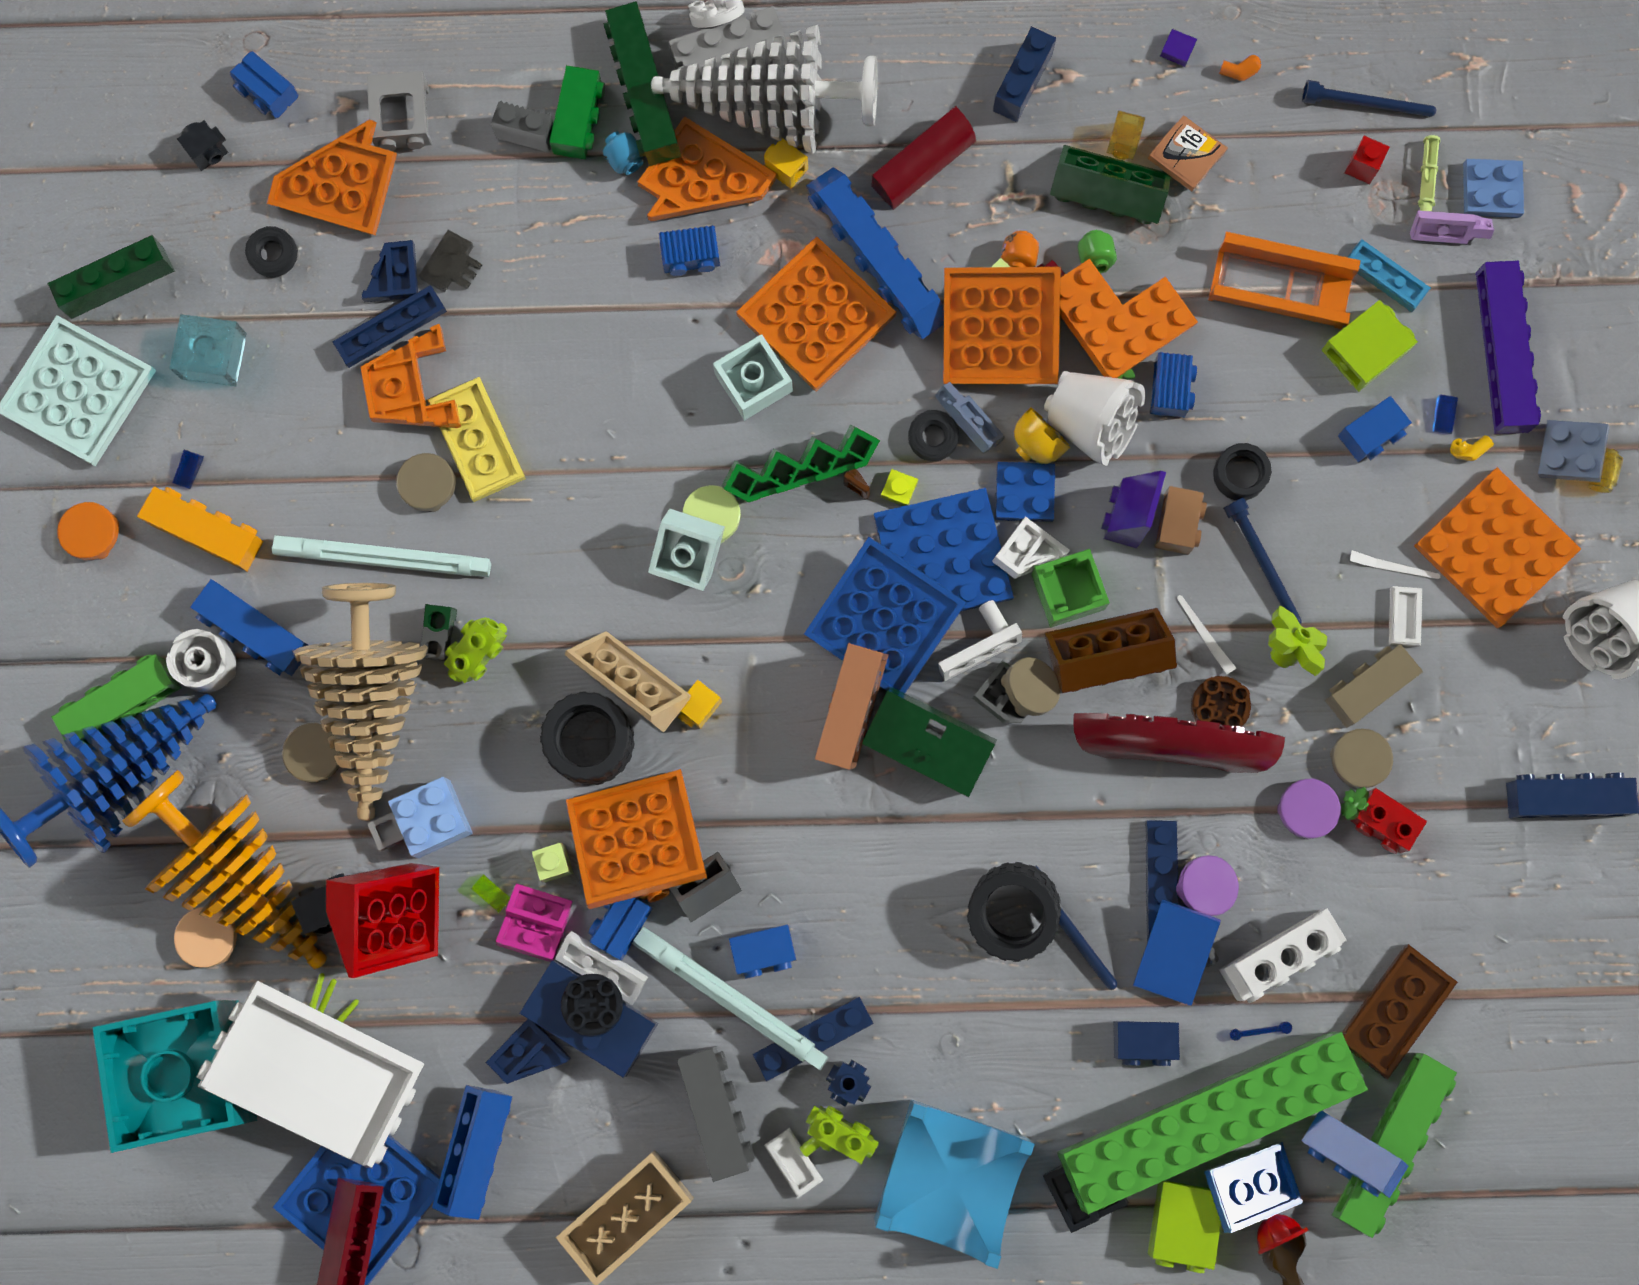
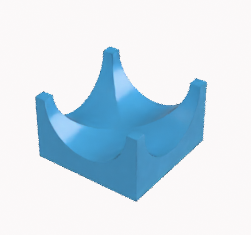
M911 1099L874 1217L876 1228L887 1232H902L939 1243L976 1258L987 1266L998 1269L1001 1259L1002 1237L1010 1204L1022 1169L1027 1159L1032 1155L1035 1143L1026 1137Z

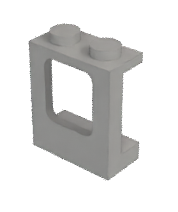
M423 71L367 76L369 119L377 122L372 139L374 146L394 151L396 148L420 149L424 146L432 145L427 124L426 94H429L428 82ZM412 96L414 111L413 128L383 131L381 100L389 97Z

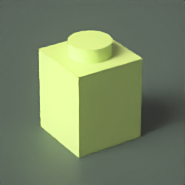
M557 843L532 851L540 881L546 883L574 874L564 844Z

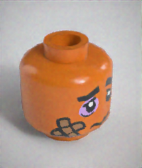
M1015 231L1005 238L1000 258L1010 267H1035L1039 253V242L1027 231Z

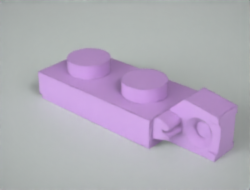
M1417 211L1410 236L1412 240L1467 244L1469 240H1474V238L1491 239L1494 227L1492 219L1482 218L1478 215Z

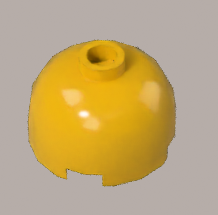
M1032 407L1016 423L1014 439L1019 445L1016 451L1027 462L1033 459L1040 464H1048L1056 461L1070 448L1068 442L1060 433L1043 420V417Z

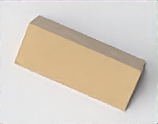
M607 631L565 652V656L663 733L690 700L691 695Z

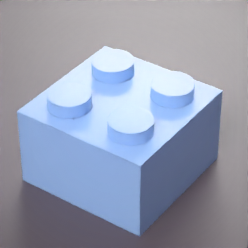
M444 776L388 801L412 857L419 859L473 834L453 785Z

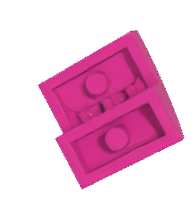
M516 883L505 910L506 916L497 936L496 945L551 962L557 954L573 901Z

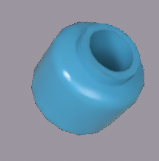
M617 131L606 138L603 155L616 173L630 175L643 165V157H640L633 134L628 132L620 134Z

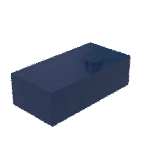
M552 960L519 1014L622 1078L627 1077L659 1023L623 1002L620 1020L606 1034L587 1037L574 1032L563 1018L561 1000L567 985L581 975L562 963Z

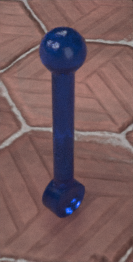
M1281 1022L1279 1026L1244 1031L1233 1029L1230 1032V1038L1238 1041L1241 1037L1274 1032L1289 1034L1292 1032V1025L1289 1022Z

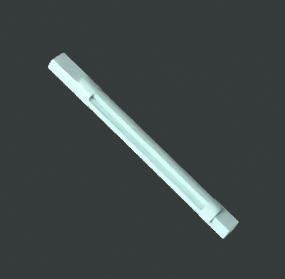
M281 535L274 536L272 554L277 556L489 577L491 569L490 559L467 555Z
M643 927L633 940L632 944L800 1061L804 1062L806 1060L821 1070L829 1057L816 1049L813 1042L646 927Z

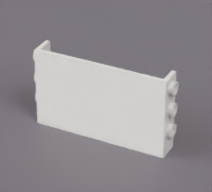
M259 981L255 982L244 1003L237 1002L228 1019L233 1021L227 1033L221 1031L212 1048L217 1050L211 1062L205 1060L196 1077L201 1079L197 1087L366 1168H372L374 1163L379 1164L387 1150L384 1143L388 1135H394L401 1123L402 1118L398 1117L404 1105L408 1106L415 1095L416 1089H413V1086L424 1063Z

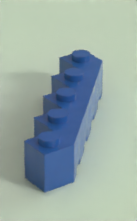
M832 167L806 185L810 193L808 196L810 204L816 211L820 210L830 217L833 223L831 230L837 240H843L852 246L856 254L854 258L856 265L862 272L867 271L876 278L880 286L877 290L881 298L899 308L903 316L901 323L909 334L914 333L921 339H924L944 325V307L940 298L933 289L929 291L921 279L922 274L909 258L905 260L900 254L899 244L886 227L881 229L874 218V211L862 196L858 198L850 187L851 181L843 172Z

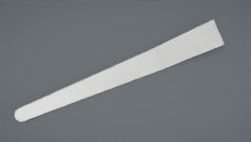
M1351 551L1350 561L1423 577L1440 578L1438 573Z
M1179 595L1177 597L1179 603L1225 673L1229 674L1237 669L1218 646L1183 596Z

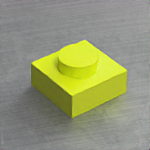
M891 469L881 493V498L901 506L909 505L918 479Z

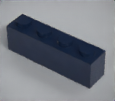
M1594 773L1575 774L1576 779H1565V774H1548L1546 779H1535L1534 774L1516 775V780L1506 783L1509 818L1613 817L1639 814L1636 778H1625L1624 773H1607L1605 778H1595Z

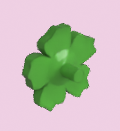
M1362 787L1361 789L1358 788L1356 792L1353 789L1345 792L1344 803L1340 804L1341 814L1347 820L1355 819L1361 810L1366 811L1369 806L1367 803L1369 791Z

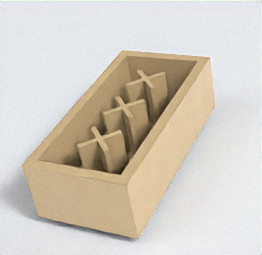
M654 1150L555 1238L594 1285H598L691 1203L694 1197Z

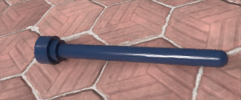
M1313 80L1306 81L1302 94V102L1310 104L1321 102V100H1328L1428 117L1434 116L1437 112L1436 107L1433 105L1326 89L1324 85H1320L1319 81Z
M1245 498L1227 505L1223 509L1228 519L1232 518L1233 522L1238 523L1280 605L1293 613L1301 625V617L1247 517L1250 514Z
M1061 908L1059 922L1061 928L1106 988L1109 990L1116 989V979Z

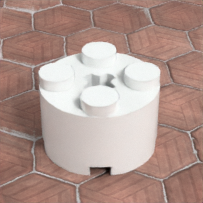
M192 629L183 632L175 638L170 653L168 652L166 657L167 668L173 679L196 692H215L227 685L236 676V656L233 648L224 639L208 631Z

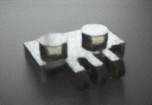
M447 230L419 274V277L422 281L444 293L452 281L468 289L471 283L462 278L463 275L474 280L477 274L468 267L471 266L476 270H480L483 265L468 256L474 247L471 241Z

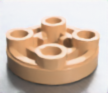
M200 907L191 910L179 921L174 933V945L178 955L187 964L199 968H209L228 961L236 945L237 932L234 931L236 929L235 922L227 927L217 923L224 911L220 910L213 914L211 918H206L199 915L200 911L204 908Z

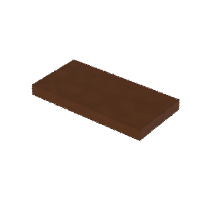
M1406 944L1342 1031L1351 1053L1382 1077L1389 1079L1458 982L1412 946Z

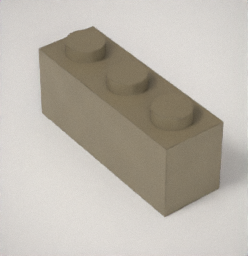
M1401 644L1393 649L1389 645L1374 655L1377 659L1376 662L1370 666L1365 662L1352 672L1354 675L1352 680L1348 683L1341 680L1329 689L1332 695L1325 699V702L1346 728L1357 723L1423 673L1422 669Z

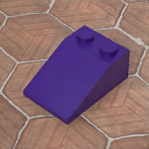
M1156 471L1125 477L1121 480L1119 486H1113L1109 502L1113 503L1111 513H1105L1101 529L1106 530L1103 539L1137 549L1151 529L1167 472Z

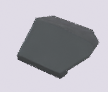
M1002 660L972 699L1002 723H1022L1025 717L1017 714L1001 683L1002 676L1006 674L1010 667L1009 664Z

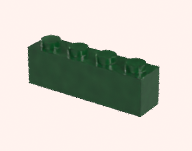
M150 235L48 282V286L58 308L73 319L175 271L164 247L153 235Z

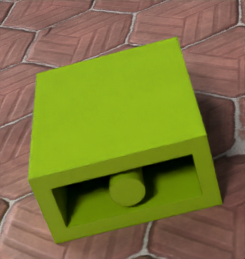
M1378 300L1328 340L1321 351L1354 388L1360 392L1406 355L1418 341L1415 339L1412 330L1407 326H1403L1396 318L1393 309L1388 305H1384L1381 300Z
M1167 1180L1158 1183L1148 1247V1255L1156 1259L1155 1264L1174 1268V1262L1185 1264L1186 1270L1196 1273H1205V1268L1215 1270L1221 1221L1209 1188Z

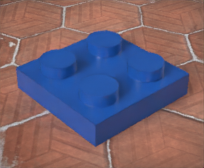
M997 462L995 520L1022 521L1026 516L1033 522H1053L1055 464Z

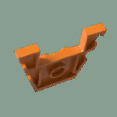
M440 324L432 326L430 328L431 331L420 337L416 335L409 339L408 344L395 351L391 349L361 366L369 417L372 422L446 428L461 427L455 400L426 406L418 358L446 352Z

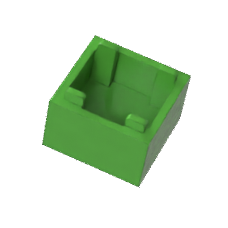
M1090 549L1035 566L1031 573L1050 628L1104 611L1110 604Z

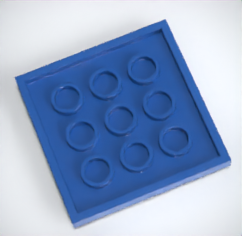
M986 488L874 513L880 544L966 601L967 603L962 611L979 608L991 600H994L995 604L1013 600L1014 596L1008 573L992 562L1001 550V545Z
M868 537L804 635L842 661L844 660L848 643L888 654L880 687L886 691L893 687L906 693L967 602L871 537Z
M388 1135L384 1143L387 1150L379 1164L374 1163L372 1168H366L321 1146L273 1206L278 1213L324 1250L338 1178L365 1181L384 1186L365 1285H370L431 1207L440 1181L438 1174L390 1135Z

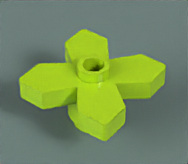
M1279 606L1272 614L1271 620L1276 629L1269 635L1268 645L1272 648L1270 652L1272 660L1282 668L1294 666L1299 662L1303 669L1317 676L1324 669L1325 659L1320 652L1327 646V636L1315 627H1302L1293 613Z

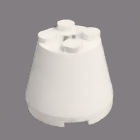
M1064 371L1060 376L1058 388L1054 395L1051 394L1046 399L1044 410L1048 412V423L1051 427L1091 459L1107 466L1112 457L1115 459L1120 457L1138 424L1135 423L1138 414L1137 408L1144 405L1145 389L1143 385L1132 380Z
M1628 581L1582 597L1567 608L1563 615L1567 632L1564 640L1571 653L1584 667L1591 672L1597 669L1600 672L1611 675L1612 679L1629 677L1639 669V581Z

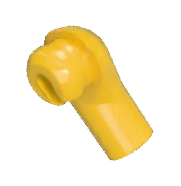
M1487 435L1482 436L1473 445L1468 444L1466 441L1462 442V438H1458L1452 441L1450 453L1456 459L1475 461L1493 447L1494 443Z

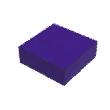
M1172 29L1160 57L1185 67L1197 39Z

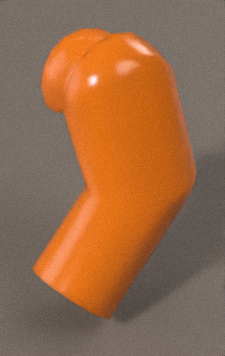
M1250 55L1239 64L1224 60L1219 74L1239 81H1245L1260 70V58L1256 55Z

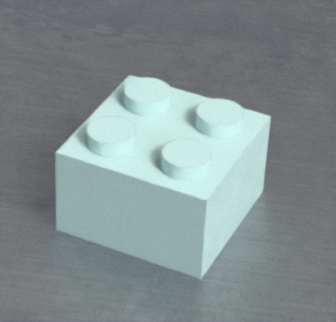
M762 334L713 363L715 376L744 421L793 392L791 378Z
M669 509L660 523L648 573L704 591L712 577L725 526Z

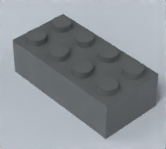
M715 1046L677 1059L712 1182L749 1171L755 1156L750 1140L744 1142L742 1131H745L746 1125L741 1110L736 1112L733 1101L737 1099L733 1082L726 1081L724 1070L728 1069V1064L724 1052H718Z

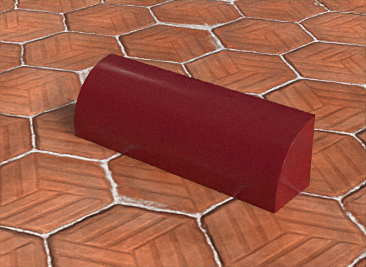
M957 106L952 108L872 174L871 187L893 210L976 142L975 132L968 119Z
M338 1178L317 1285H365L384 1186L365 1181Z

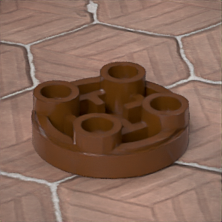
M1227 676L1208 678L1196 688L1192 695L1191 712L1195 721L1220 723V725L1242 727L1247 722L1251 712L1250 692L1247 687L1233 678Z

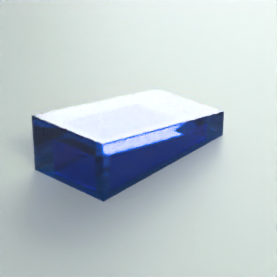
M1442 394L1437 397L1433 432L1452 434L1458 397Z
M184 449L172 483L191 489L205 456Z

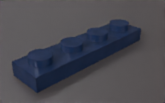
M430 285L332 342L346 366L350 368L447 311Z
M1145 821L1147 941L1162 899L1178 905V895L1176 892L1178 884L1177 821Z
M858 997L796 1031L815 1044L814 1047L822 1052L874 1023L861 998ZM772 1043L752 1054L766 1082L802 1063V1061L776 1043Z

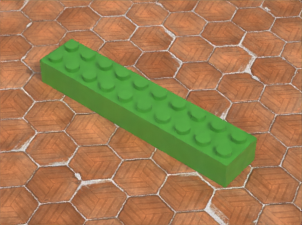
M1329 1032L1058 1151L1057 1154L1081 1211L1090 1214L1363 1093L1368 1089L1343 1033Z

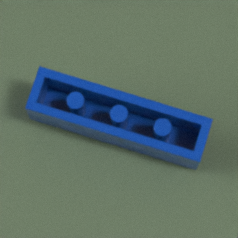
M210 579L190 606V608L198 612L195 617L208 627H211L214 623L221 628V631L218 633L233 644L236 639L243 643L245 646L242 650L256 660L259 656H262L268 661L265 666L279 676L282 672L293 676L301 665V661H296L293 651L299 647L308 646V644L214 580Z
M466 1085L433 1202V1209L447 1216L479 1220L485 1204L486 1192L494 1171L496 1155L502 1142V1133L510 1112L513 1096L493 1089Z

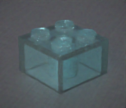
M180 314L169 369L182 380L236 387L247 333L237 321Z

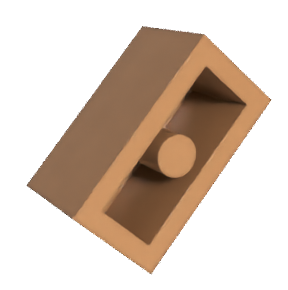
M1173 486L1168 487L1164 494L1154 548L1189 555L1194 547L1199 546L1202 531L1197 530L1199 519H1204L1207 503L1202 502L1203 492Z

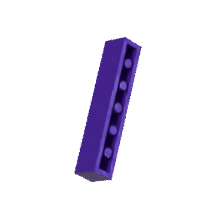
M1519 260L1485 262L1476 272L1494 435L1529 433L1539 425L1541 420V410L1536 404L1535 396L1538 384L1537 380L1533 379L1532 371L1534 354L1530 351L1529 346L1531 327L1526 321L1528 302L1527 298L1523 297L1522 287L1525 277L1524 272L1520 270Z

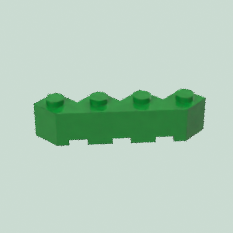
M850 424L838 449L812 436L800 460L797 461L773 448L761 473L734 460L721 486L724 490L750 503L766 496L779 494L814 481L817 482L846 471L865 467L880 440Z

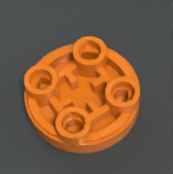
M94 502L79 503L69 508L61 517L57 530L58 540L67 553L78 559H105L117 541L119 520L112 512L100 504Z

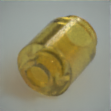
M1606 448L1601 481L1589 482V489L1600 493H1611L1613 487L1617 486L1624 458L1619 455L1617 450Z

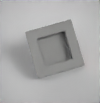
M393 812L367 823L379 851H384L404 841Z

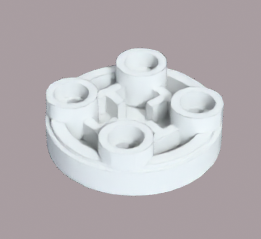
M742 0L695 1L688 5L691 24L697 28H709L728 23L741 16L745 11Z

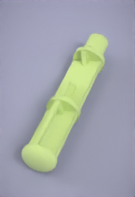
M1429 135L1423 139L1424 153L1423 165L1421 166L1420 199L1418 200L1420 211H1432V207L1435 206L1438 150L1441 139L1436 135Z

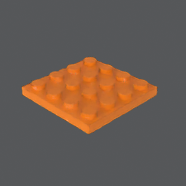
M817 236L736 311L737 316L757 336L762 334L770 348L815 392L894 319L897 313Z
M1061 267L944 268L943 384L949 382L952 384H1058Z
M1498 467L1491 471L1414 545L1497 629L1502 627L1581 550Z
M681 769L566 800L586 904L589 910L707 878Z

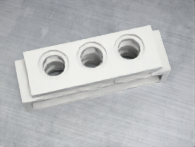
M1328 908L1320 909L1218 970L1237 1001L1247 1000L1248 1003H1252L1264 996L1263 991L1272 986L1277 988L1290 980L1289 976L1299 971L1302 973L1315 966L1316 963L1314 961L1322 956L1328 958L1341 950L1340 946L1347 939ZM1309 935L1315 939L1313 950L1307 945ZM1283 950H1286L1290 956V961L1287 965L1281 960ZM1258 965H1261L1264 969V977L1261 981L1255 975V969Z

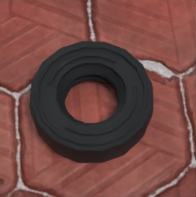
M266 226L256 230L246 243L245 255L249 265L258 274L265 277L282 276L290 271L297 261L298 249L294 239L287 231L276 226ZM268 243H277L282 248L280 257L274 261H266L261 256L263 247Z
M927 410L917 415L911 422L908 431L909 445L913 452L921 459L930 462L941 461L955 451L959 441V428L955 420L946 412ZM929 426L940 427L945 434L944 441L937 446L928 445L923 439V431Z

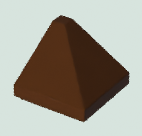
M853 469L846 472L844 475V486L863 499H868L870 488L859 471Z

